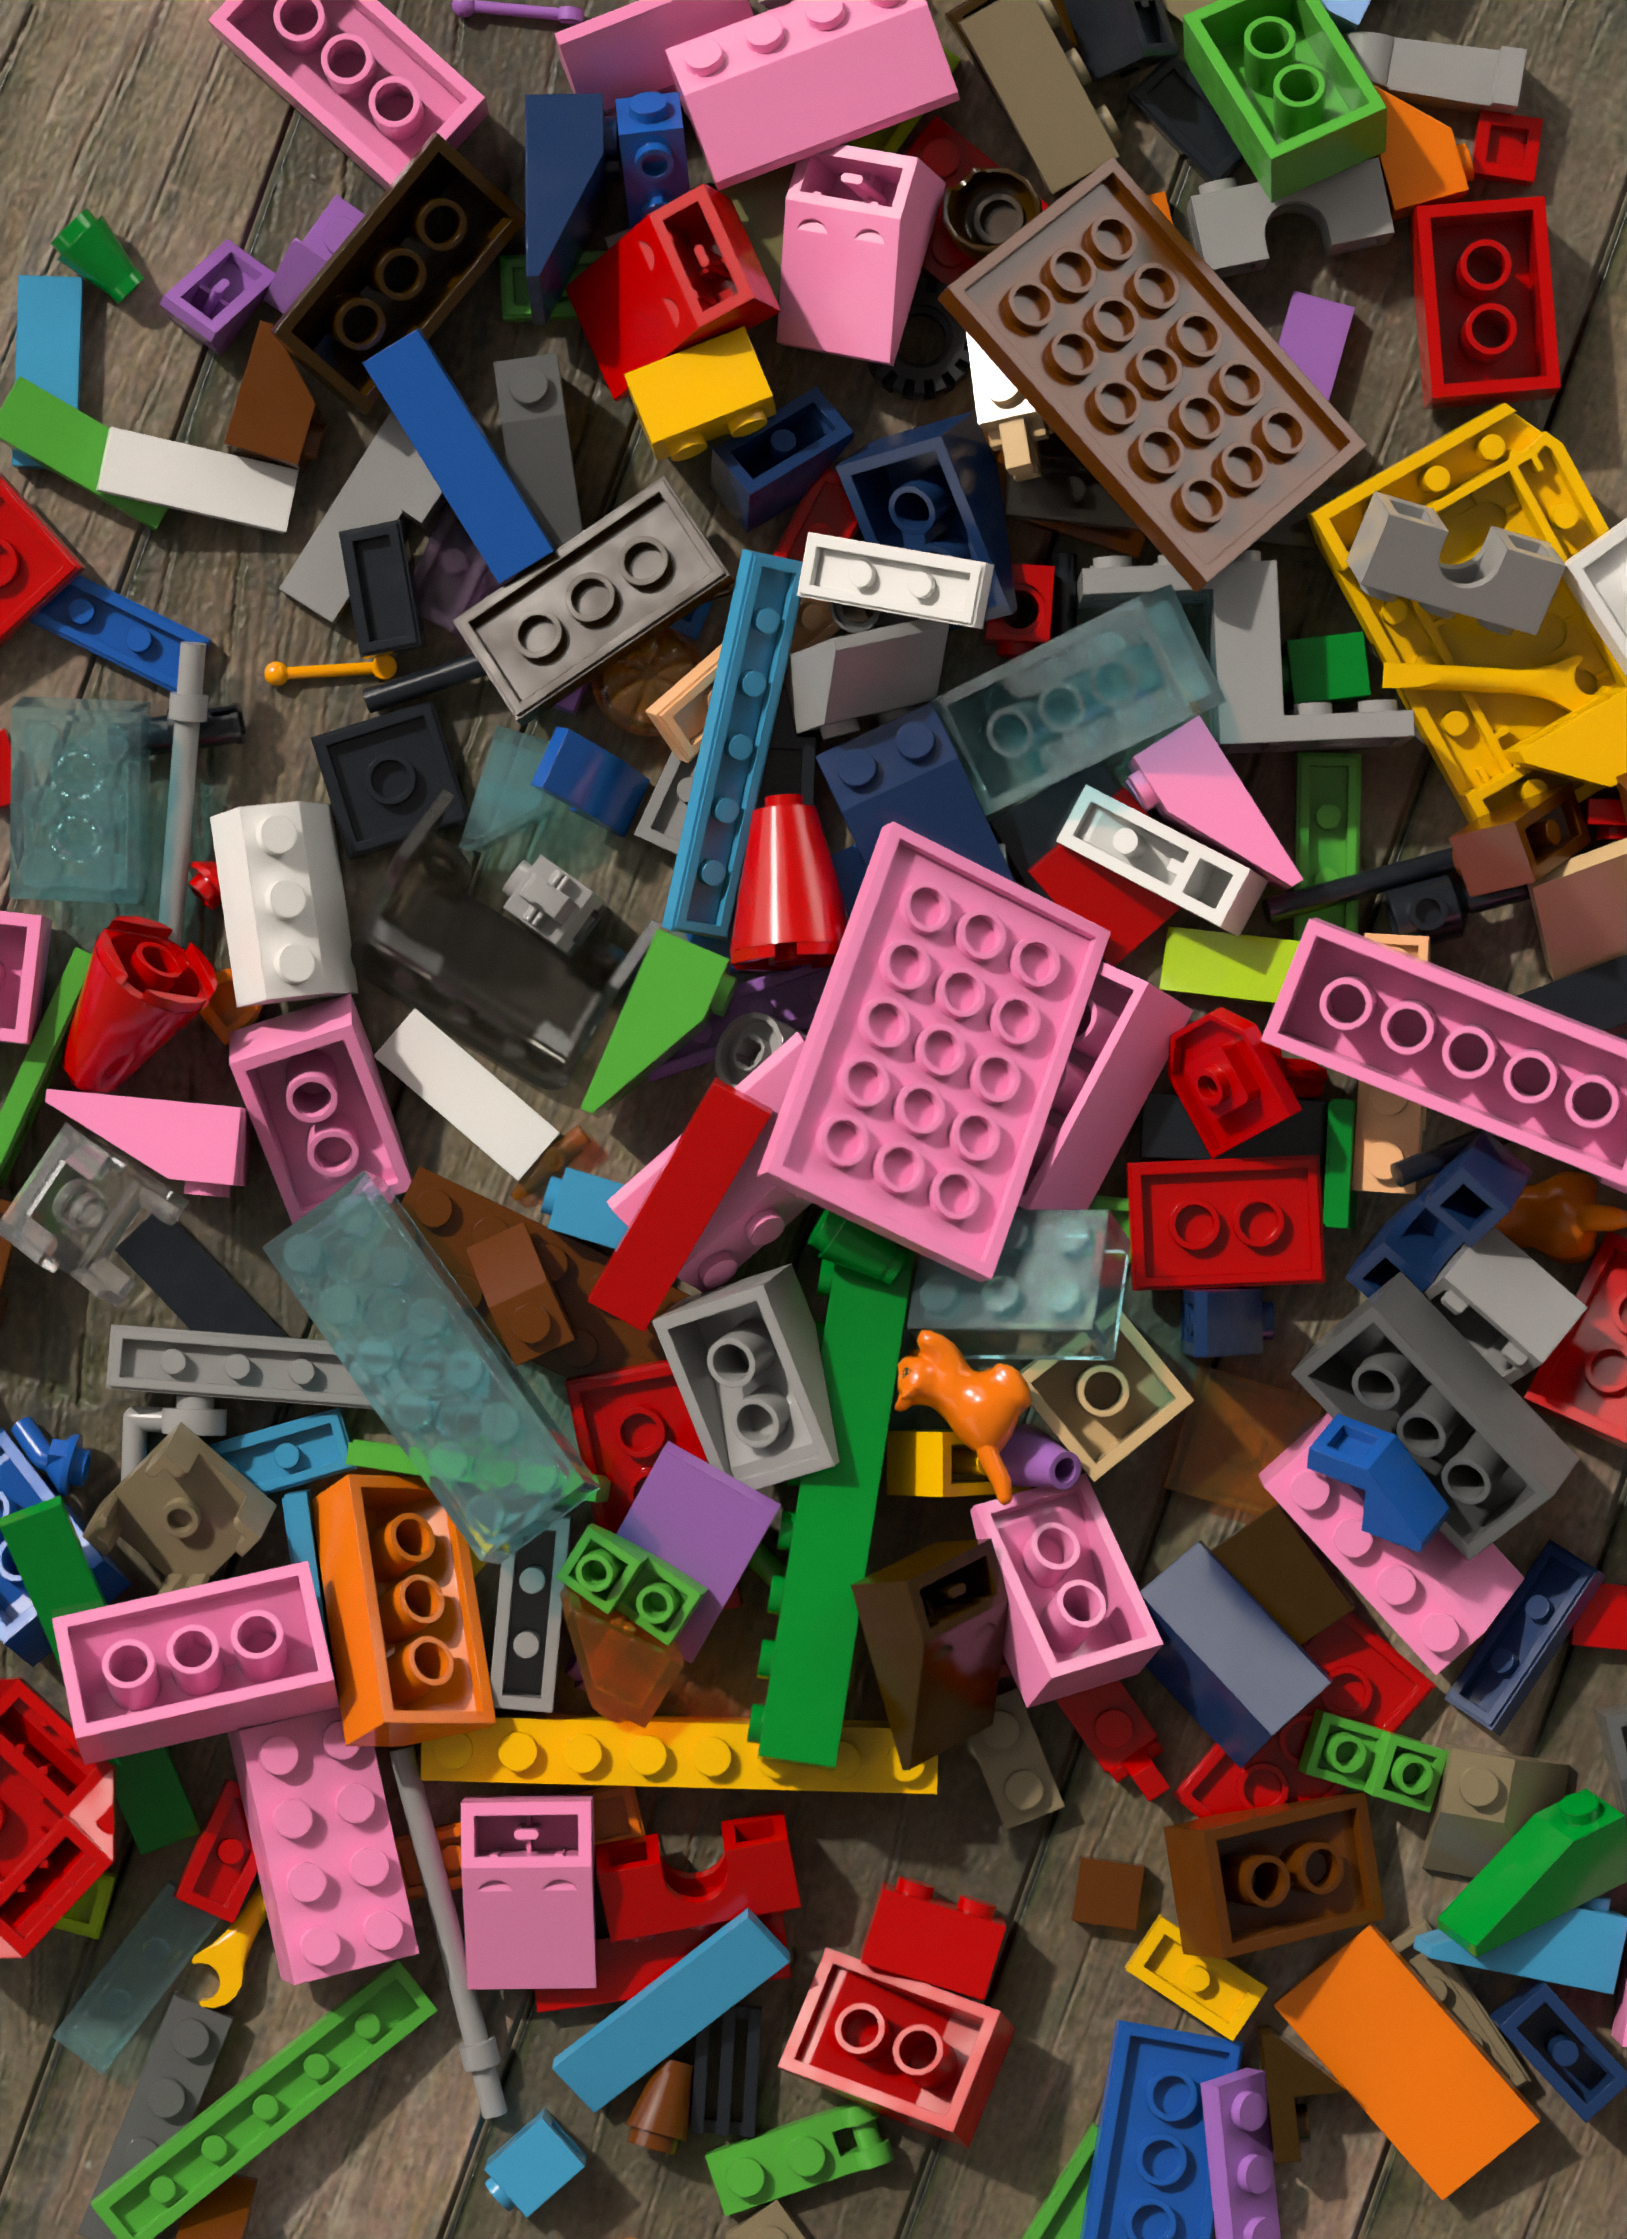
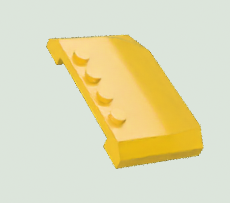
M1508 404L1496 405L1307 514L1315 542L1382 665L1383 662L1528 668L1550 664L1568 655L1582 656L1583 660L1576 668L1575 682L1583 693L1590 695L1598 691L1602 685L1610 686L1611 688H1627V677L1563 577L1559 581L1537 635L1514 629L1512 635L1507 636L1492 632L1478 624L1477 618L1456 613L1453 619L1433 615L1422 609L1418 601L1398 596L1395 602H1387L1374 598L1361 590L1359 581L1346 562L1374 491L1435 510L1449 531L1439 557V562L1443 564H1460L1474 557L1482 548L1491 526L1549 542L1563 562H1566L1609 531L1564 444L1548 432H1541L1515 414L1516 410ZM1396 689L1406 709L1414 710V724L1468 823H1471L1478 817L1562 784L1572 783L1578 803L1605 788L1587 785L1508 762L1503 752L1504 750L1570 713L1549 701L1522 694Z

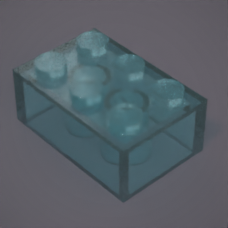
M23 696L12 706L10 899L138 904L148 892L151 702Z
M1016 1210L991 1280L980 1283L918 1253L907 1329L916 1340L922 1330H930L944 1336L957 1346L965 1359L1115 1360L1131 1241L1110 1210Z

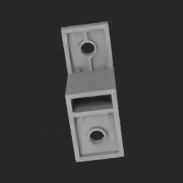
M1244 551L1197 593L1164 555L1157 556L1158 563H1154L1152 566H1132L1131 556H1103L1094 558L1093 566H1090V568H1082L1077 580V609L1204 604L1209 731L1224 755L1402 747L1415 736L1414 710L1397 711V700L1391 699L1358 702V707L1351 708V713H1333L1332 703L1329 702L1300 703L1293 705V710L1288 711V715H1284L1277 560L1261 561V551Z

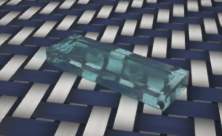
M171 1880L166 1884L52 2036L102 2075L107 2071L221 1920L173 1898L172 1896L177 1884Z

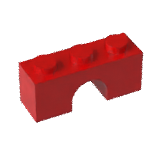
M784 1810L721 1821L724 1844L723 1854L711 1868L696 1873L677 1870L666 1861L662 1854L658 1833L595 1845L597 1877L611 1942L622 1940L645 1942L658 1937L661 1933L687 1928L699 1931L710 1930L720 1926L724 1921L733 1920L747 1908L758 1918L769 1919L780 1916L789 1909L801 1907L797 1874Z

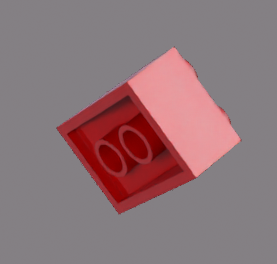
M826 1947L778 2068L912 2128L969 2149L1016 2028L999 2010L909 1977L863 1964L857 1958Z

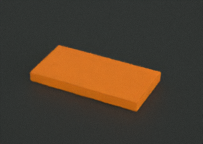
M1373 1922L1367 1923L1279 1996L1273 2004L1276 2010L1442 2201L1540 2122L1541 2115Z

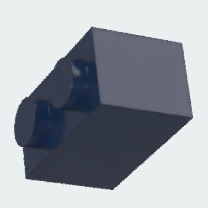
M1529 1978L1489 2015L1497 2027L1585 2123L1627 2086V2072L1544 1981Z

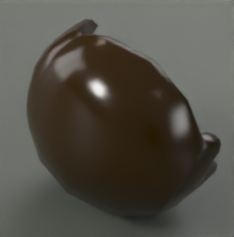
M973 168L959 184L953 188L948 187L943 197L942 220L956 248L976 262H979L1042 212V202L1030 180L1009 168H984V170L982 168Z

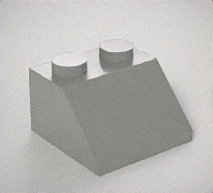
M920 619L832 638L790 654L784 683L797 734L820 729L823 740L859 732L858 720L876 716L878 726H881L913 711V707L936 700L949 623Z

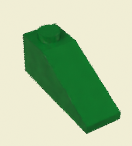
M1587 1788L1570 1794L1561 1801L1535 1813L1437 1918L1438 1929L1477 1958L1627 1882L1626 1816Z

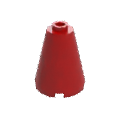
M800 794L767 796L764 798L765 807L752 811L729 951L731 966H734L736 970L791 971V966L812 964V969L832 967L849 921V915L817 808L812 805H803V795Z
M118 916L112 919L108 927L99 933L61 1057L63 1068L69 1080L80 1090L87 1093H110L115 1091L209 1004L218 985L214 968L202 951L192 942L184 950L168 938L173 929L140 916Z

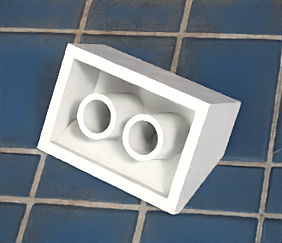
M295 801L242 806L210 817L237 1008L343 996L350 993L351 995L357 994L358 986L332 805Z

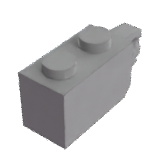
M542 855L538 857L533 866L523 860L502 889V892L509 898L503 908L512 917L571 959L609 908L605 900Z

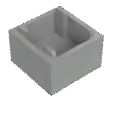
M1495 1226L1472 1247L1464 1242L1447 1260L1433 1283L1422 1293L1509 1385L1543 1364L1588 1308Z

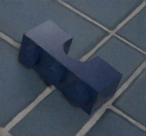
M1483 1130L1368 1239L1345 1278L1369 1298L1401 1271L1423 1293L1433 1283L1447 1260L1464 1242L1472 1247L1511 1211L1533 1171L1490 1133Z

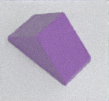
M226 239L163 296L160 306L170 320L219 356H222L263 301L275 273L232 241Z

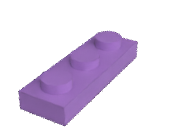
M1244 2068L1201 2083L1216 2239H1281L1265 2072L1262 2070Z

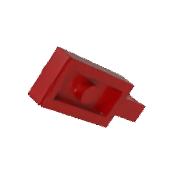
M1120 1680L1056 1699L1105 1772L1109 1771L1116 1783L1131 1775L1149 1802L1170 1788L1152 1762L1153 1758L1164 1751L1156 1739L1158 1735Z

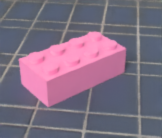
M226 0L208 20L216 37L385 190L433 132L438 133L454 149H457L489 114L485 97L378 0Z
M340 1707L227 1732L281 1980L297 1985L419 1954L374 1746H346Z

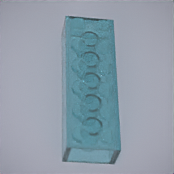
M364 1170L262 1247L480 1561L496 1565L501 1564L601 1489V1486L517 1367H515L510 1357L385 1180Z

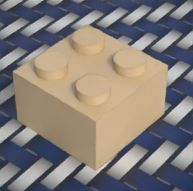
M1110 1299L1019 1371L1029 1386L1032 1398L1031 1407L1066 1450L1078 1456L1081 1468L1093 1482L1098 1480L1195 1401L1117 1304Z

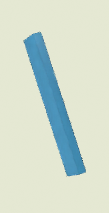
M742 549L662 927L665 929L728 940L744 866L752 811L757 806L801 597L797 596L803 564L801 561Z

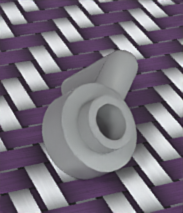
M176 1395V1407L132 1406L128 1408L123 1415L121 1481L147 1456L148 1432L169 1434L182 1422L197 1436L226 1435L227 1409L214 1408L215 1397Z

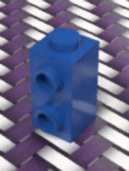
M649 91L636 94L633 97L615 99L630 230L648 214L690 191L679 92L661 94Z

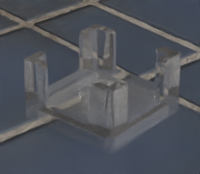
M65 1123L1 1218L0 1235L35 1263L53 1273L57 1269L64 1271L96 1296L119 1308L133 1287L134 1280L108 1260L109 1256L142 1207L165 1224L172 1226L190 1201L144 1167L72 1125Z

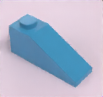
M1600 1895L1477 1958L1439 1929L1416 1935L1413 1948L1431 1959L1614 1994L1627 1933V1917L1609 1909L1611 1899Z

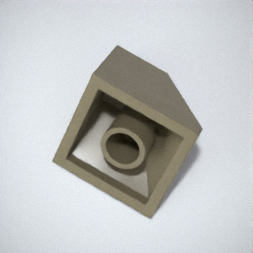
M1443 1741L1442 1749L1447 1750L1448 1754L1430 1811L1420 1867L1475 1878L1535 1813L1564 1798L1570 1768L1569 1764Z

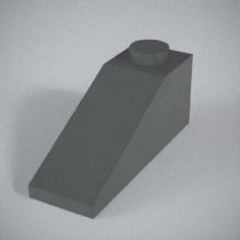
M557 353L493 362L509 474L556 550L583 531L563 381ZM540 560L536 561L535 563H533L532 565H530V566H528V567L533 566L534 564H536V563L539 562Z

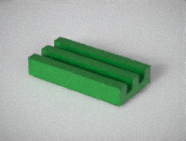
M1332 1099L1328 1106L1323 1224H1326L1325 1227L1356 1229L1357 1191L1352 1190L1357 1114L1356 1100Z

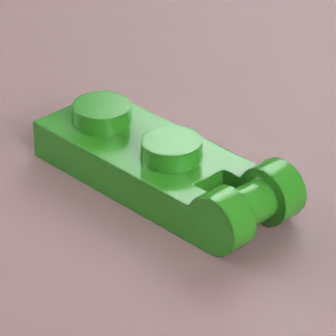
M851 2101L755 2134L754 2138L746 2137L705 2151V2158L725 2217L848 2174L872 2169L892 2161L895 2156L888 2138L882 2139L875 2120L880 2116V2113ZM844 2128H851L858 2147L840 2152L834 2132Z

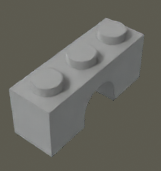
M1379 157L1361 162L1272 203L1259 182L1237 187L1235 178L1211 181L1198 187L1200 194L1191 196L1186 208L1195 250L1219 278L1259 271L1265 268L1269 260L1265 240V226L1270 220L1281 214L1297 213L1312 220L1321 233L1326 256L1388 244L1395 232Z
M1374 491L1346 560L1359 581L1362 591L1374 598L1387 602H1395L1398 596L1418 601L1422 609L1442 618L1453 619L1456 613L1477 618L1476 621L1482 627L1501 635H1512L1514 629L1537 635L1566 567L1549 542L1491 526L1482 548L1474 557L1460 564H1443L1439 562V557L1449 531L1435 510Z

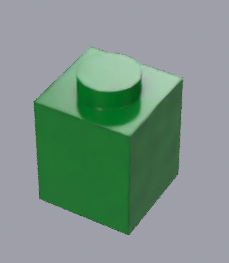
M1363 631L1287 640L1281 647L1283 695H1287L1289 710H1293V705L1300 703L1329 702L1332 705L1365 701L1371 695Z

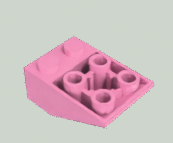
M839 145L796 162L785 202L779 294L781 312L778 313L776 340L778 344L894 366L946 183L919 158Z
M594 1794L466 1795L461 1802V1868L467 1989L596 1988Z

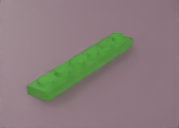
M399 1959L392 1960L90 2201L92 2208L117 2239H153L437 2012V2008Z

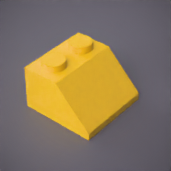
M744 326L624 374L636 415L657 462L671 457L672 461L689 459L703 452L708 446L706 442L731 433L732 437L749 435L763 428L768 422L766 418L777 414L772 392Z

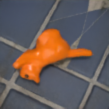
M1565 1170L1550 1176V1178L1536 1185L1526 1184L1511 1211L1495 1227L1519 1248H1535L1545 1254L1547 1258L1562 1265L1579 1264L1591 1258L1596 1251L1594 1240L1598 1231H1616L1627 1227V1211L1615 1206L1598 1205L1596 1198L1598 1186L1595 1181L1585 1173Z
M922 1330L917 1339L920 1350L912 1349L907 1354V1357H904L898 1364L897 1387L899 1396L895 1404V1410L902 1412L913 1405H925L937 1411L946 1419L958 1439L977 1453L978 1459L992 1484L997 1500L1001 1504L1007 1505L1012 1500V1481L1000 1456V1452L1013 1435L1019 1421V1416L1031 1404L1032 1398L1029 1386L1017 1369L1002 1363H998L993 1368L983 1371L973 1370L953 1342L930 1330Z

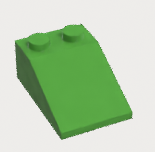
M660 929L656 930L580 1109L589 1115L600 1118L708 1027L713 1013L723 1018L725 1017L739 984L736 981L737 978L730 975L733 967L728 958Z

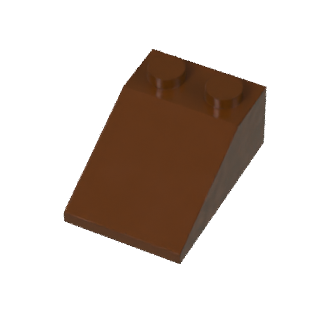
M1354 1792L1216 1814L1163 1827L1183 1954L1227 1959L1386 1919L1366 1792Z

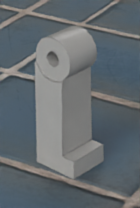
M1364 31L1349 32L1343 35V38L1372 84L1404 102L1478 114L1480 110L1513 114L1518 107L1527 49L1501 46L1500 50L1396 38L1386 34Z

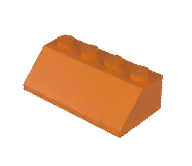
M348 1474L311 1499L346 1746L403 1747L490 1728L495 1725L496 1718L459 1481L433 1477Z

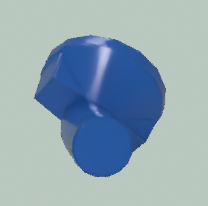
M25 1417L13 1425L11 1432L31 1463L37 1469L46 1472L48 1482L54 1484L61 1496H69L73 1485L78 1487L85 1485L91 1465L92 1450L83 1448L82 1435L73 1434L65 1440L53 1438L50 1445L32 1417Z

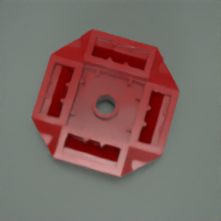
M23 1677L0 1678V1958H25L116 1860V1764L109 1759L84 1765L75 1739L73 1724Z

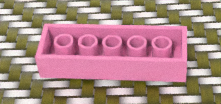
M1310 918L1308 920L1261 1041L1627 1187V1040L1319 918Z

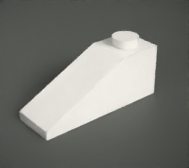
M1085 785L1056 842L1237 937L1240 936L1268 883L1267 879L1244 865L1088 785Z

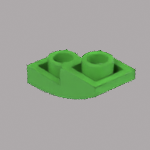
M593 1523L588 1525L556 1576L559 1581L606 1614H610L614 1610L619 1611L667 1646H670L677 1640L709 1590L651 1552Z
M1316 1709L1297 1770L1310 1776L1364 1791L1371 1796L1430 1813L1448 1751L1394 1732Z

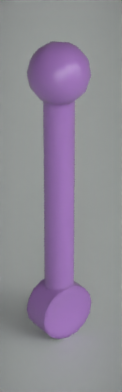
M452 0L451 4L454 14L461 18L470 17L473 13L557 20L571 25L582 23L584 18V10L572 6L555 8L481 0Z

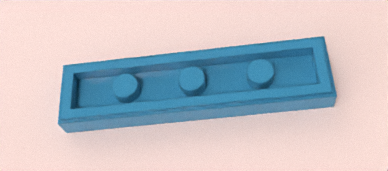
M747 1908L553 2059L552 2069L595 2113L790 1962V1952L761 1920Z

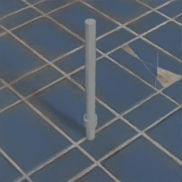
M188 641L180 643L177 692H170L168 719L174 720L158 920V922L173 929L168 939L181 948L200 722H207L209 699L208 695L202 694L206 644Z
M414 1744L392 1747L388 1751L463 2042L458 2044L465 2072L472 2073L483 2118H495L508 2111L496 2067L501 2062L495 2035L488 2034L477 1990L467 1989L465 1943L424 1783L421 1780V1772Z

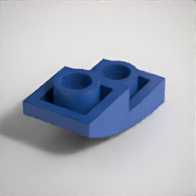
M556 727L531 782V786L570 806L569 810L619 837L625 838L650 779L617 756L574 731Z

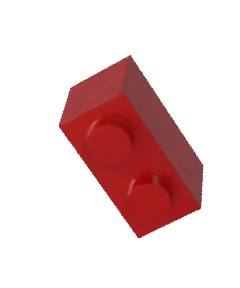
M899 1876L896 1885L882 1881L860 1952V1962L984 2000L1006 1930L1004 1918L994 1915L997 1906L985 1900L967 1895H960L957 1904L933 1897L935 1891L933 1885L905 1876Z

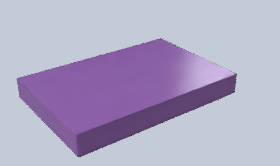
M668 1441L620 1526L617 1535L668 1562L709 1590L677 1640L670 1646L665 1645L619 1611L614 1610L610 1614H606L584 1597L581 1598V1601L686 1661L693 1663L781 1504Z

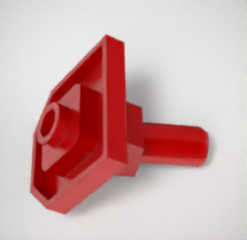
M1223 1007L1206 1014L1170 1035L1167 1076L1212 1159L1302 1111L1296 1097H1319L1323 1094L1324 1083L1328 1080L1327 1069L1320 1067L1318 1063L1311 1060L1282 1058L1281 1048L1267 1045L1266 1042L1261 1041L1262 1034L1255 1023Z

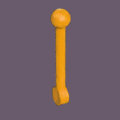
M390 655L376 657L373 662L287 667L282 662L274 661L266 666L264 677L272 686H281L288 679L372 674L376 678L386 681L396 675L398 667L396 661Z

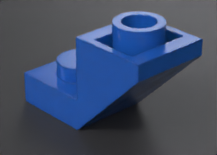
M1337 1414L1309 1447L1307 1469L1334 1478L1341 1483L1350 1484L1365 1490L1362 1531L1388 1540L1395 1545L1421 1553L1448 1519L1450 1507L1397 1435Z

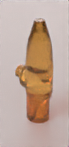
M576 1125L552 1147L547 1148L520 1181H518L511 1194L512 1198L515 1201H519L532 1195L549 1183L551 1176L556 1177L592 1143L590 1135L580 1125Z

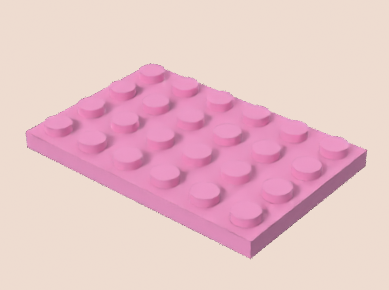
M894 821L883 826L757 1177L980 1283L991 1280L1111 931Z

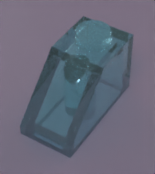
M496 725L459 846L462 852L476 856L555 813L558 800L531 786V782L550 741Z

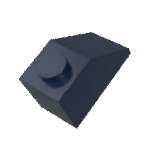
M817 386L776 410L777 414L766 418L768 422L763 428L746 436L731 437L712 449L710 488L746 533L798 503L854 438V431Z

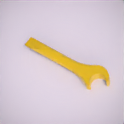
M1568 655L1550 664L1528 668L1383 662L1382 688L1522 694L1549 701L1568 712L1575 710L1611 689L1610 686L1602 685L1598 691L1588 695L1577 687L1575 671L1583 660L1582 656Z
M260 1883L235 1919L234 1924H231L214 1943L197 1952L192 1959L193 1964L204 1963L212 1966L217 1971L220 1979L218 1992L210 1998H202L199 2001L201 2007L216 2008L226 2005L239 1994L245 1983L246 1964L249 1953L259 1930L268 1918Z

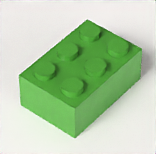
M1217 0L1183 16L1184 61L1189 66L1192 74L1271 203L1386 152L1387 106L1320 0Z

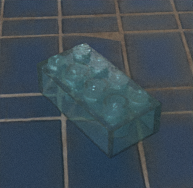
M1169 584L1138 596L932 699V702L987 816L1225 703L1226 700L1173 586Z

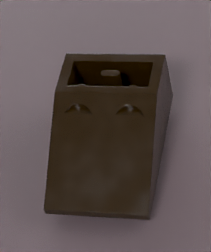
M991 1538L935 1542L851 1585L902 1770H911L993 1725L1008 1597Z

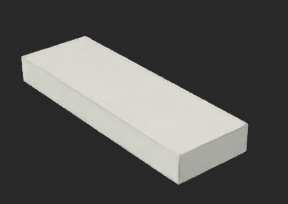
M110 427L96 491L284 534L287 531L299 470Z
M808 532L797 596L983 629L994 565Z
M416 1008L374 1055L378 1061L517 1181L524 1177L561 1134Z

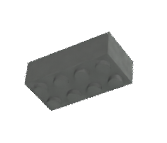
M1401 1271L1319 1338L1291 1373L1333 1419L1337 1414H1341L1397 1435L1450 1507L1449 1517L1439 1530L1468 1560H1471L1552 1498L1579 1461V1457Z

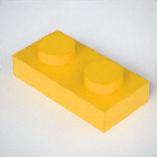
M1161 1914L1158 1915L1125 1965V1969L1232 2042L1268 1989L1266 1984L1229 1959L1183 1954L1179 1926Z

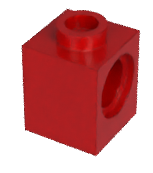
M1011 563L1016 596L1025 597L1033 603L1037 617L1033 624L1021 629L1009 626L1002 617L985 621L984 645L997 646L996 656L1034 659L1035 649L1047 650L1050 643L1055 566Z

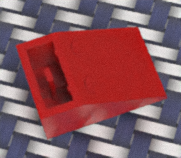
M704 183L648 214L565 287L611 395L617 402L630 395L624 374L743 326L747 331L781 312L732 199Z

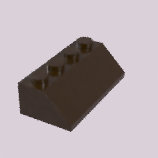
M433 132L270 332L302 367L342 402L367 415L382 397V394L363 365V362L418 328L421 329L428 341L526 222V214L438 133Z

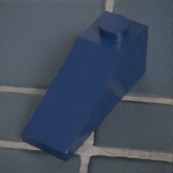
M1181 1289V1353L1193 1357L1263 1354V1340H1273L1274 1305L1273 1302H1262V1289Z

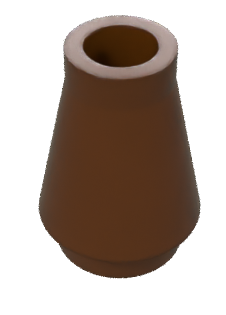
M667 2058L655 2066L625 2124L631 2126L627 2142L674 2156L677 2155L680 2141L687 2142L691 2078L694 2066Z

